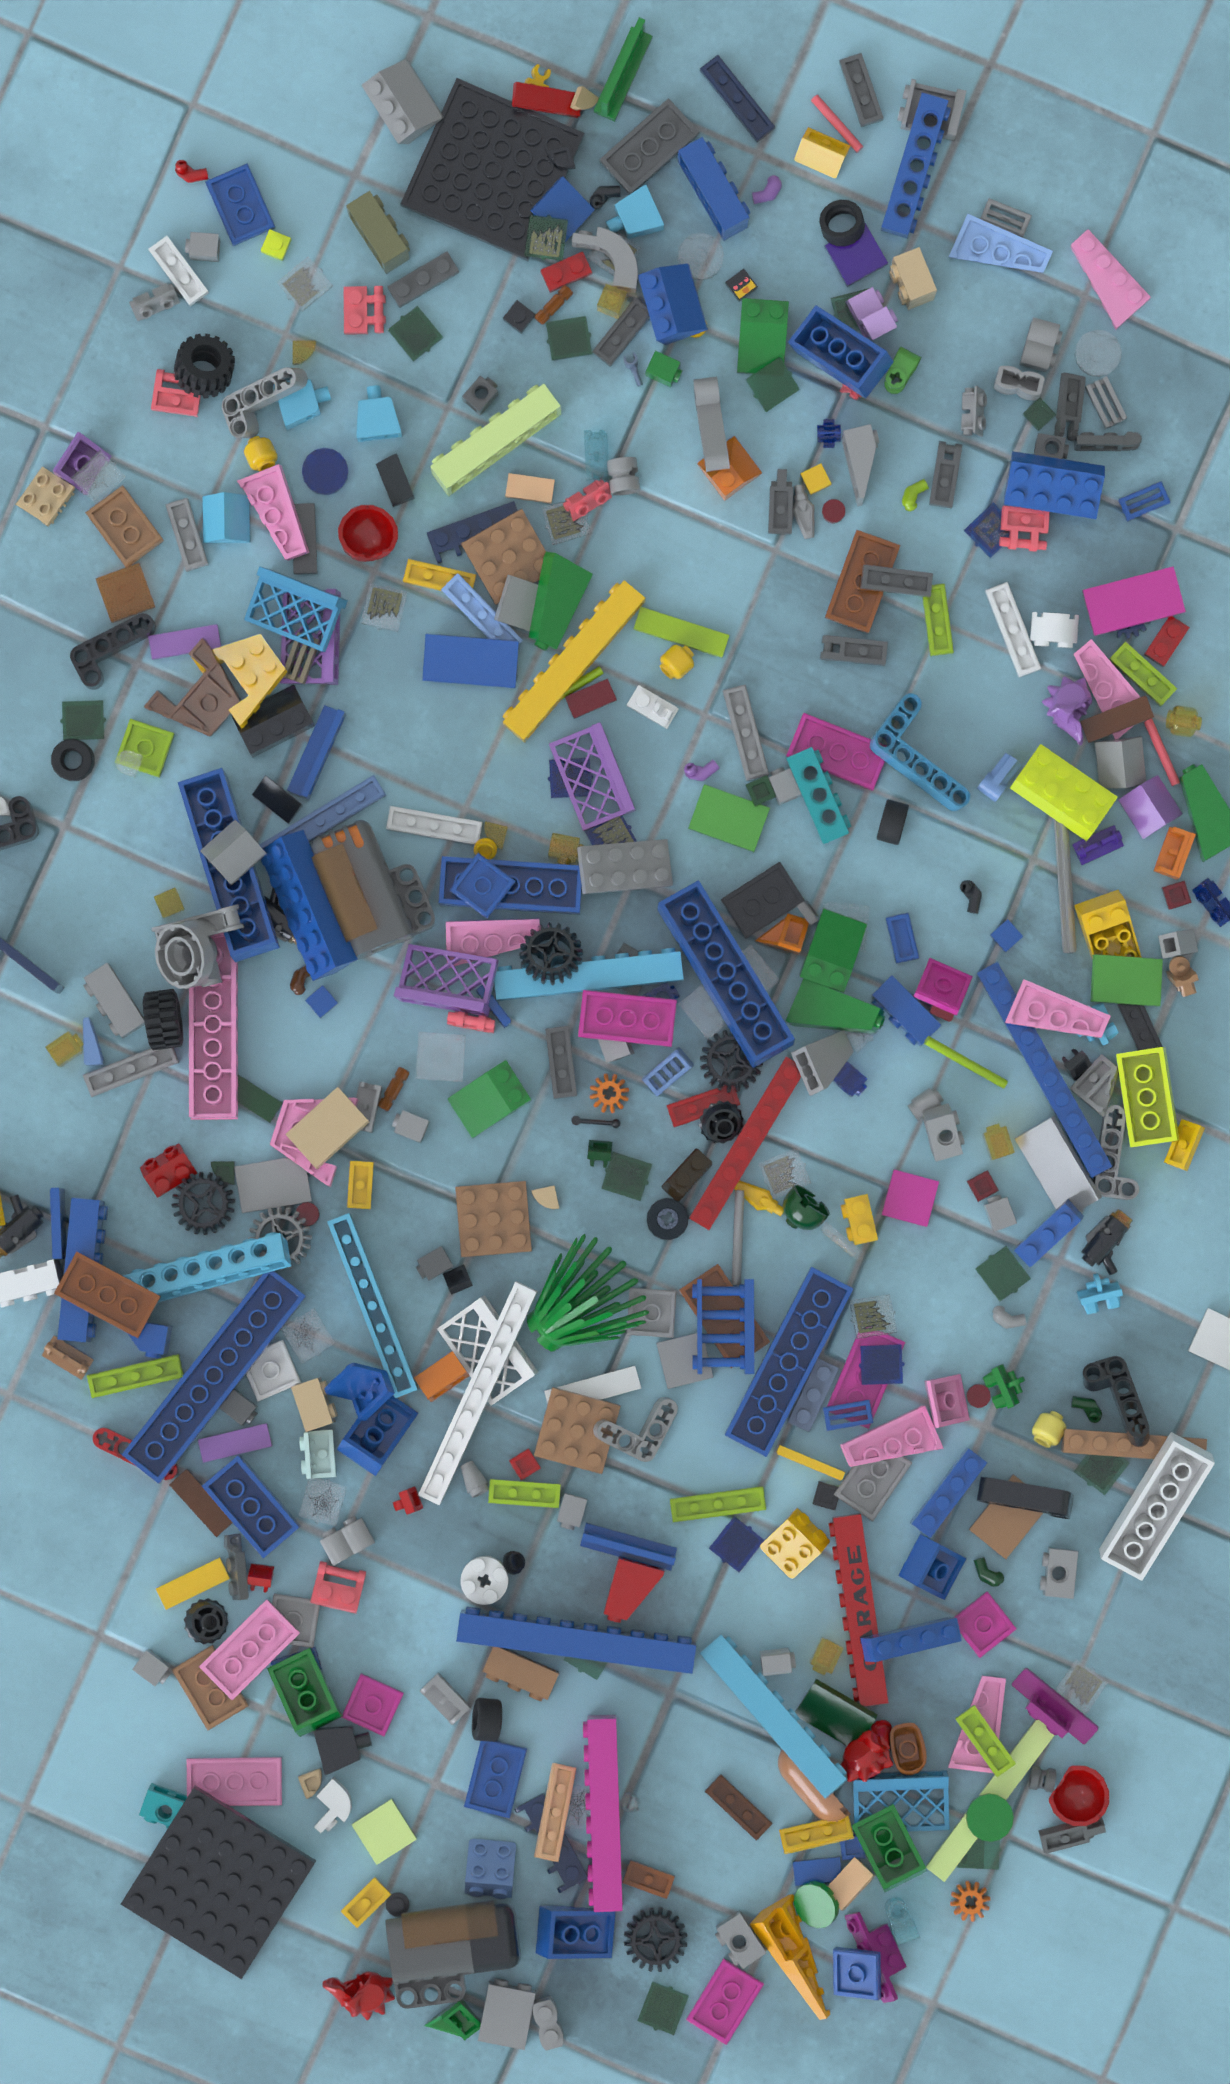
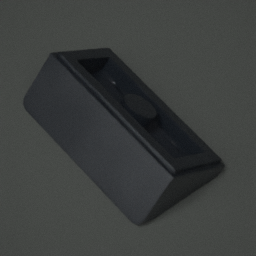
M397 453L376 464L393 507L415 499Z
M266 775L252 794L288 824L303 807L298 800Z

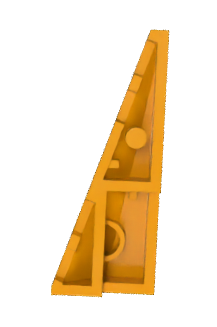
M790 1894L763 1909L749 1925L819 2020L827 2019L830 2015V2010L825 2009L821 1996L824 1994L822 1987L818 1986L815 1976L818 1971L808 1939L803 1937L799 1923L802 1922V1919L799 1915H796L793 1905L794 1895Z

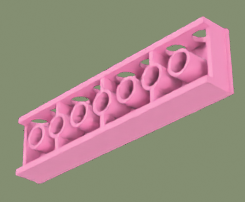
M219 933L210 937L214 940L217 947L216 961L219 966L222 982L206 987L196 986L189 988V1117L191 1120L238 1119V962L235 963L230 956L224 933Z

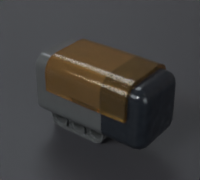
M496 1900L405 1912L401 1914V1918L385 1920L396 2000L400 2007L405 2009L458 2002L466 1995L465 1975L516 1967L521 1960L515 1910L509 1904H497ZM452 1984H458L462 1989V1993L458 1998H453L449 1994V1988ZM429 1987L435 1988L438 1992V1997L435 2001H429L425 1996V1992ZM405 1991H411L414 1994V2001L410 2005L402 2001V1994Z

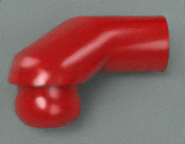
M179 160L175 164L177 175L188 183L209 179L207 168L194 170L185 160Z

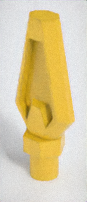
M740 1180L734 1188L735 1190H744V1199L757 1211L767 1210L769 1213L772 1214L774 1212L780 1217L784 1213L783 1207L772 1198L770 1191Z

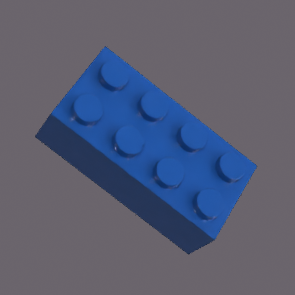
M701 137L678 150V163L721 238L725 241L748 228L750 210L744 201H739L737 196L739 194L738 189L733 181L728 182L725 175L727 171L721 161L717 163L714 157L716 152L710 141L705 142L704 138Z
M815 305L788 341L795 353L865 399L894 362L886 350L817 305Z
M1012 451L1004 492V505L1097 519L1105 478V466Z
M237 1455L202 1485L204 1490L262 1558H265L301 1527L241 1455Z

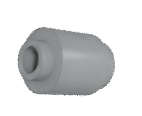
M928 1088L912 1099V1103L908 1105V1108L917 1121L923 1118L921 1111L941 1106V1102L944 1100L936 1089L932 1091Z

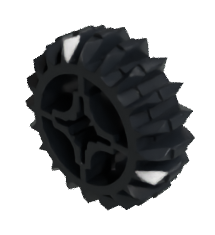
M549 922L548 928L544 929L540 924L538 926L539 931L531 929V936L525 935L524 941L526 943H521L520 945L522 952L519 953V957L523 960L521 966L526 968L527 975L533 974L532 978L534 981L541 978L543 985L547 980H550L551 985H554L556 979H559V982L563 984L564 976L571 979V971L578 972L577 965L582 964V958L580 957L583 955V949L580 948L581 941L576 940L577 934L575 932L569 934L570 928L568 926L561 930L560 923L556 925V928H552V923ZM549 940V942L545 944H540L543 941ZM561 941L566 944L571 952L567 953L564 949L559 948L558 942ZM553 948H554L555 953H552V955L550 956L549 961H548V955L551 954V952L553 951ZM532 955H536L539 959H542L544 961V967L538 965L533 960ZM556 964H563L557 968H553Z
M723 1030V1038H720L717 1033L714 1034L716 1042L708 1039L707 1044L711 1048L703 1047L702 1052L707 1054V1056H700V1061L707 1062L701 1065L700 1069L703 1071L709 1070L704 1074V1078L713 1077L709 1083L711 1086L719 1082L717 1088L719 1091L722 1090L723 1085L727 1086V1093L731 1092V1086H735L737 1093L740 1092V1084L745 1089H748L749 1084L747 1080L755 1083L756 1079L752 1074L760 1076L761 1071L746 1064V1061L739 1057L741 1047L733 1034L728 1036L727 1030ZM735 1044L729 1052L716 1051L722 1045ZM735 1053V1062L737 1064H733L728 1069L726 1058L730 1059V1056H733ZM712 1057L716 1058L724 1066L721 1076L713 1068ZM735 1070L747 1072L740 1078L728 1079Z
M199 1172V1179H196L194 1174H190L192 1182L189 1183L185 1178L182 1179L185 1188L177 1185L176 1189L181 1194L180 1196L177 1194L172 1195V1198L179 1199V1203H173L172 1208H179L180 1210L173 1215L174 1217L182 1215L183 1218L179 1220V1225H183L186 1221L188 1222L185 1230L190 1231L192 1226H195L194 1234L198 1235L200 1228H203V1234L208 1235L209 1227H211L213 1233H217L215 1225L218 1224L221 1228H225L222 1219L231 1221V1217L227 1216L226 1213L227 1211L235 1212L234 1208L228 1207L229 1203L233 1204L236 1202L235 1199H228V1196L234 1192L233 1190L225 1192L224 1189L228 1187L229 1183L224 1182L220 1185L221 1176H217L215 1181H213V1173L211 1172L208 1173L207 1179H204V1172ZM199 1184H210L209 1189L202 1195H197L190 1191ZM216 1189L222 1197V1210L213 1204L212 1199ZM186 1197L195 1205L191 1218L185 1209ZM194 1197L203 1200L204 1197H207V1203L214 1210L206 1209L205 1207H203V1210H200V1203ZM205 1212H211L217 1216L208 1223L197 1222L199 1217Z
M649 1907V1915H646L642 1909L640 1910L641 1919L636 1915L632 1916V1919L636 1922L635 1925L630 1922L627 1923V1927L632 1932L625 1931L624 1936L631 1938V1940L624 1941V1946H632L626 1953L627 1955L636 1954L632 1958L633 1963H636L639 1959L642 1960L639 1968L643 1969L645 1964L648 1963V1971L652 1972L653 1965H657L658 1972H661V1964L665 1963L667 1969H670L671 1964L669 1960L677 1964L679 1960L675 1955L684 1956V1951L679 1949V1947H687V1942L680 1940L687 1937V1932H679L685 1928L684 1923L676 1925L680 1919L678 1915L672 1920L670 1919L671 1910H668L666 1915H662L663 1907H659L658 1914H654L653 1907ZM657 1920L668 1924L674 1933L660 1931L657 1926ZM650 1922L649 1933L641 1936V1938H636L639 1928L643 1924ZM653 1928H655L657 1936L662 1938V1941L659 1940L658 1951L654 1942L649 1941V1937L652 1938ZM675 1940L672 1950L662 1957L661 1947L665 1943ZM637 1946L651 1947L655 1958L644 1955Z

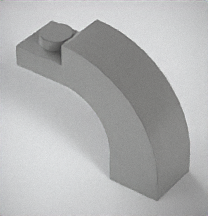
M597 227L596 236H592V232L589 231L573 233L572 247L603 252L611 259L615 268L613 290L636 293L638 281L637 262L625 240L616 233Z

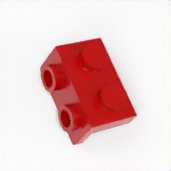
M180 1143L167 1147L162 1154L146 1160L140 1167L144 1179L157 1198L183 1183L182 1179L188 1180L190 1174H198Z

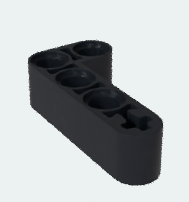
M138 614L75 646L71 650L70 659L81 681L87 688L96 690L104 683L103 674L97 663L154 634L156 624L150 615ZM144 620L146 623H149L147 625L148 629L145 631L143 628H140L142 626L141 622ZM131 626L137 629L135 631L138 633V635L135 636L134 632L130 628ZM124 630L128 631L130 634L128 640L124 642L119 641L118 634ZM101 641H106L109 644L105 652L97 651V645ZM79 652H86L88 655L87 660L83 663L76 661V656ZM95 672L98 674V680L92 684L88 683L86 680L88 674Z
M16 796L9 802L8 807L12 822L0 825V834L3 831H9L10 839L6 843L0 842V851L31 842L39 834V827L32 805L22 796ZM19 802H25L26 810L20 814L16 813L15 805ZM26 824H31L33 827L32 833L28 836L22 835V827Z
M1112 1356L1087 1364L1083 1369V1384L1085 1388L1094 1392L1110 1387L1130 1443L1136 1447L1146 1445L1150 1439L1149 1424L1125 1360L1119 1356ZM1116 1367L1121 1369L1119 1373H1113L1110 1371L1111 1369ZM1093 1374L1099 1376L1096 1380H1091L1088 1377ZM1121 1388H1126L1129 1390V1392L1122 1394L1119 1393L1118 1390ZM1128 1409H1135L1137 1411L1132 1415L1126 1413ZM1137 1424L1138 1429L1141 1433L1140 1435L1138 1434V1432H1135V1425Z
M988 1477L980 1478L977 1501L982 1503L1046 1513L1049 1516L1062 1519H1070L1074 1495L1069 1491Z

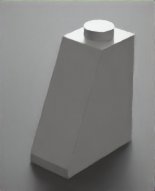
M843 1030L806 1045L791 1054L811 1096L828 1088L854 1051Z

